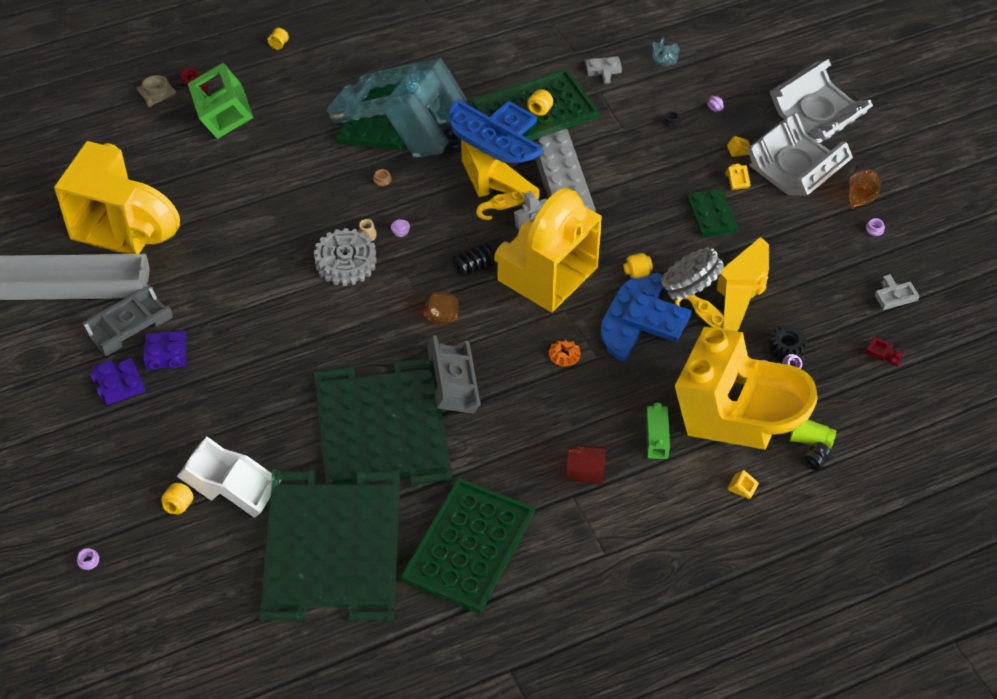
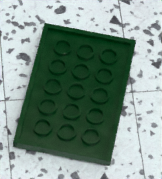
M568 69L472 99L474 109L490 117L508 101L530 112L527 107L529 97L539 89L548 91L553 98V105L545 115L537 116V122L522 134V136L529 140L599 118L600 113Z
M380 71L336 136L337 143L400 150L443 83L442 78L431 75Z
M458 478L402 574L401 582L481 615L533 518L535 507Z

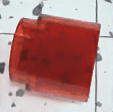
M578 445L577 448L569 447L566 479H575V483L603 485L606 447Z

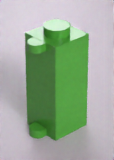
M661 403L647 406L646 436L648 459H668L669 457L668 407L662 406Z

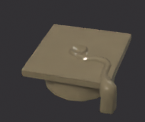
M159 75L144 79L142 86L136 88L146 101L148 107H152L153 104L177 94L168 83L167 78Z

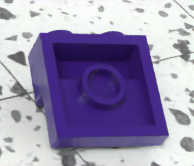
M175 331L146 334L144 344L146 370L186 366V332Z
M132 358L116 364L109 360L92 367L93 372L90 373L94 385L98 383L99 387L96 390L99 398H104L107 405L145 392V387Z

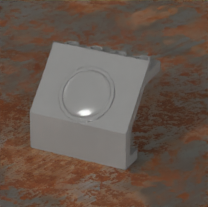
M829 59L816 61L769 91L779 116L785 119L792 113H798L805 132L819 143L830 138L849 123L854 122L859 116L866 114L867 110L873 106L871 100L853 101L832 84L825 70L831 66Z
M798 113L790 114L747 148L752 161L749 166L788 196L809 195L853 158L847 142H841L830 151L805 132Z

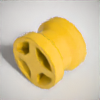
M276 28L273 34L268 37V43L274 49H281L284 43L288 41L289 35L284 29Z

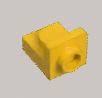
M733 164L725 172V175L729 176L731 190L745 189L751 186L746 165Z

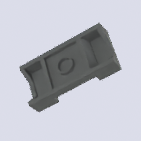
M148 285L82 324L87 336L105 356H108L123 347L121 342L151 324L158 327L172 319L173 316L171 308L169 306L165 307L157 299L152 287Z
M433 335L427 344L429 360L434 362L437 389L434 393L437 408L474 414L481 403L469 341L450 346L440 344L437 336Z

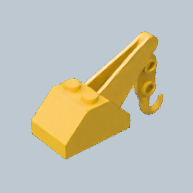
M461 140L462 162L478 197L489 195L492 189L505 193L496 195L488 202L480 204L476 210L479 218L483 220L492 219V216L483 215V210H503L520 206L524 203V194L529 191L536 196V199H539V189L506 163L485 154Z
M761 237L721 270L722 273L718 275L717 291L725 296L724 315L709 301L700 299L695 295H689L685 298L692 303L695 313L711 328L719 327L724 330L738 332L751 298L757 294H762L767 288L769 244ZM680 298L679 300L675 299V305L680 306V301L683 300V298Z

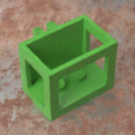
M224 62L188 83L199 119L217 139L253 118L242 84ZM220 74L225 87L208 97L199 86Z

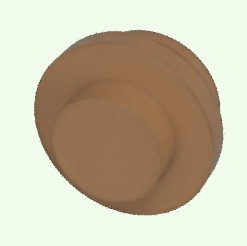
M385 169L376 171L373 176V181L378 186H386L392 180L390 173Z

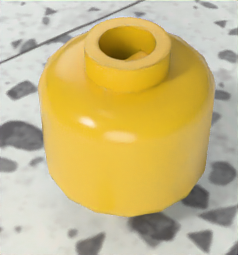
M541 89L536 90L527 101L529 111L536 116L545 115L553 105L551 94Z
M644 253L628 256L626 263L623 264L625 274H629L634 279L649 276L650 271L653 270L650 256H646Z
M171 484L162 495L163 508L170 514H182L193 501L192 491L185 484Z

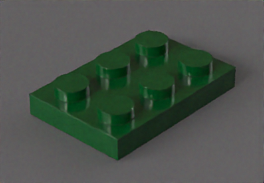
M722 188L687 193L686 199L701 238L737 233L738 226Z

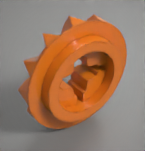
M566 339L562 342L557 340L556 344H552L549 350L551 361L559 366L574 365L578 362L581 355L579 346L575 345L574 341L568 342ZM562 349L568 351V355L562 352Z

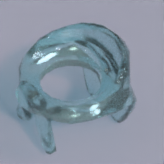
M662 37L659 47L656 42L652 43L654 49L652 56L658 64L670 66L678 61L680 49L676 43H673L671 46H664L665 38Z

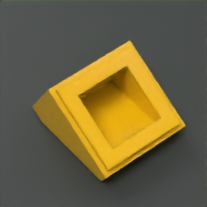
M734 136L727 144L732 157L749 155L747 148L750 147V143L747 139Z
M742 470L734 475L727 489L742 497L751 499L759 483L746 471Z

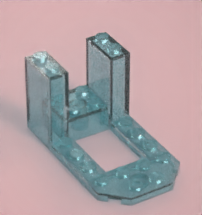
M440 57L364 74L358 78L359 82L351 86L349 84L344 87L327 108V111L334 123H344L348 120H358L363 117L369 118L373 115L386 114L414 158L441 154L449 141L438 124L450 123V109L457 99L469 106L471 105ZM400 82L390 96L361 102L368 96V92L372 88L384 87L388 84L394 85Z

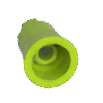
M808 419L800 427L791 431L789 441L813 445L815 442H822L831 449L837 430Z

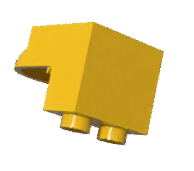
M87 141L54 187L69 238L75 241L123 254H139L145 244L162 243L172 238L180 227L179 214L167 197L146 184L128 179L121 149L113 144L105 143L102 145Z
M567 187L558 190L544 203L534 221L527 220L524 222L518 232V236L511 243L503 242L498 247L494 256V260L498 263V281L553 313L598 268L602 216L585 207L583 200L576 191Z
M719 327L703 328L675 384L688 436L766 450L772 435L793 431L805 423L811 416L817 403L816 385L808 373L792 365L749 358L743 332L724 330ZM734 383L745 384L737 402L728 398V393Z

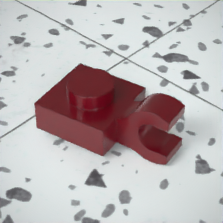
M874 337L867 347L865 354L882 362L887 358L892 365L899 366L902 361L903 352L892 349V343Z

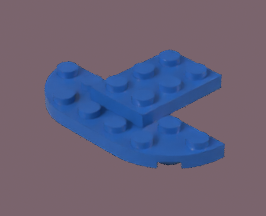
M459 99L452 105L449 121L454 134L485 154L501 162L516 163L533 160L543 153V147L522 136L523 133L537 122V116L508 101L490 117Z
M654 273L646 277L628 280L619 289L603 318L601 340H603L607 347L606 350L613 357L624 363L641 331L677 343L691 316L692 310L659 299L664 290L661 284V278L664 277L662 274Z

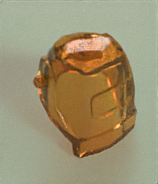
M860 170L853 173L852 177H850L849 200L852 209H855L856 206L866 205L878 198L881 181L875 171Z
M433 292L426 301V312H423V316H426L428 321L438 325L452 323L458 317V298L450 293Z

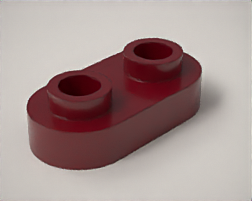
M188 68L181 72L182 82L188 89V83L201 76L193 68ZM207 82L199 86L204 93L208 90Z

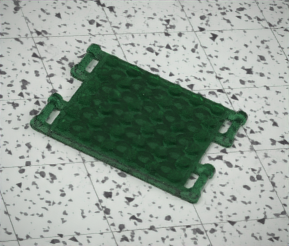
M429 356L424 359L408 361L393 360L395 373L355 377L354 365L341 369L314 370L327 498L334 497L336 494L360 491L369 493L368 481L410 476L411 487L439 481L453 482L442 409L437 408L434 393L437 389L434 362L429 360ZM428 366V369L401 372V369ZM349 376V378L347 379H338L321 382V379Z
M273 469L260 622H268V620H298V622H305L307 608H350L349 622H357V620H387L388 623H394L400 470H394L393 472H364V470H357V485H315V470H308V472H280L279 469ZM308 480V485L279 484V481ZM364 480L393 481V485H364ZM269 607L299 608L298 611H269ZM388 608V611H357V609Z

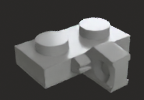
M619 57L585 60L588 76L602 75L604 84L611 83V74L622 73Z
M531 191L525 193V204L522 205V209L514 212L515 227L520 230L527 220L534 221L547 199L539 201Z
M891 274L883 276V281L881 282L883 289L877 290L875 293V297L883 310L915 302L919 299V294L911 282L895 283Z

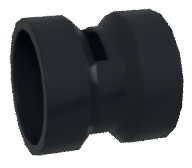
M815 442L811 446L810 451L806 452L803 456V462L809 469L818 471L822 468L824 461L830 458L831 450L824 443Z

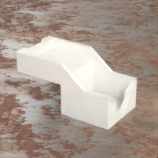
M208 437L197 446L177 476L212 501L216 496L222 494L254 518L262 512L274 490L281 482L279 478L248 456L223 449Z

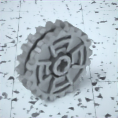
M344 228L343 231L336 229L335 233H326L327 237H321L320 243H316V250H314L316 270L319 271L321 278L325 277L327 282L333 281L334 285L342 283L343 286H347L348 283L355 285L356 281H365L364 277H370L371 271L375 270V264L377 263L375 244L371 243L370 237H365L364 232L357 233L356 229L349 231L348 228Z
M707 247L703 250L699 249L697 252L693 251L688 256L682 257L680 261L675 262V265L670 267L669 271L665 272L664 277L661 278V284L668 290V295L676 300L680 298L685 299L689 295L693 296L696 292L702 291L704 287L711 285V282L715 281L718 278L717 276L722 273L721 270L724 269V263L718 258L717 252L713 248L709 249Z

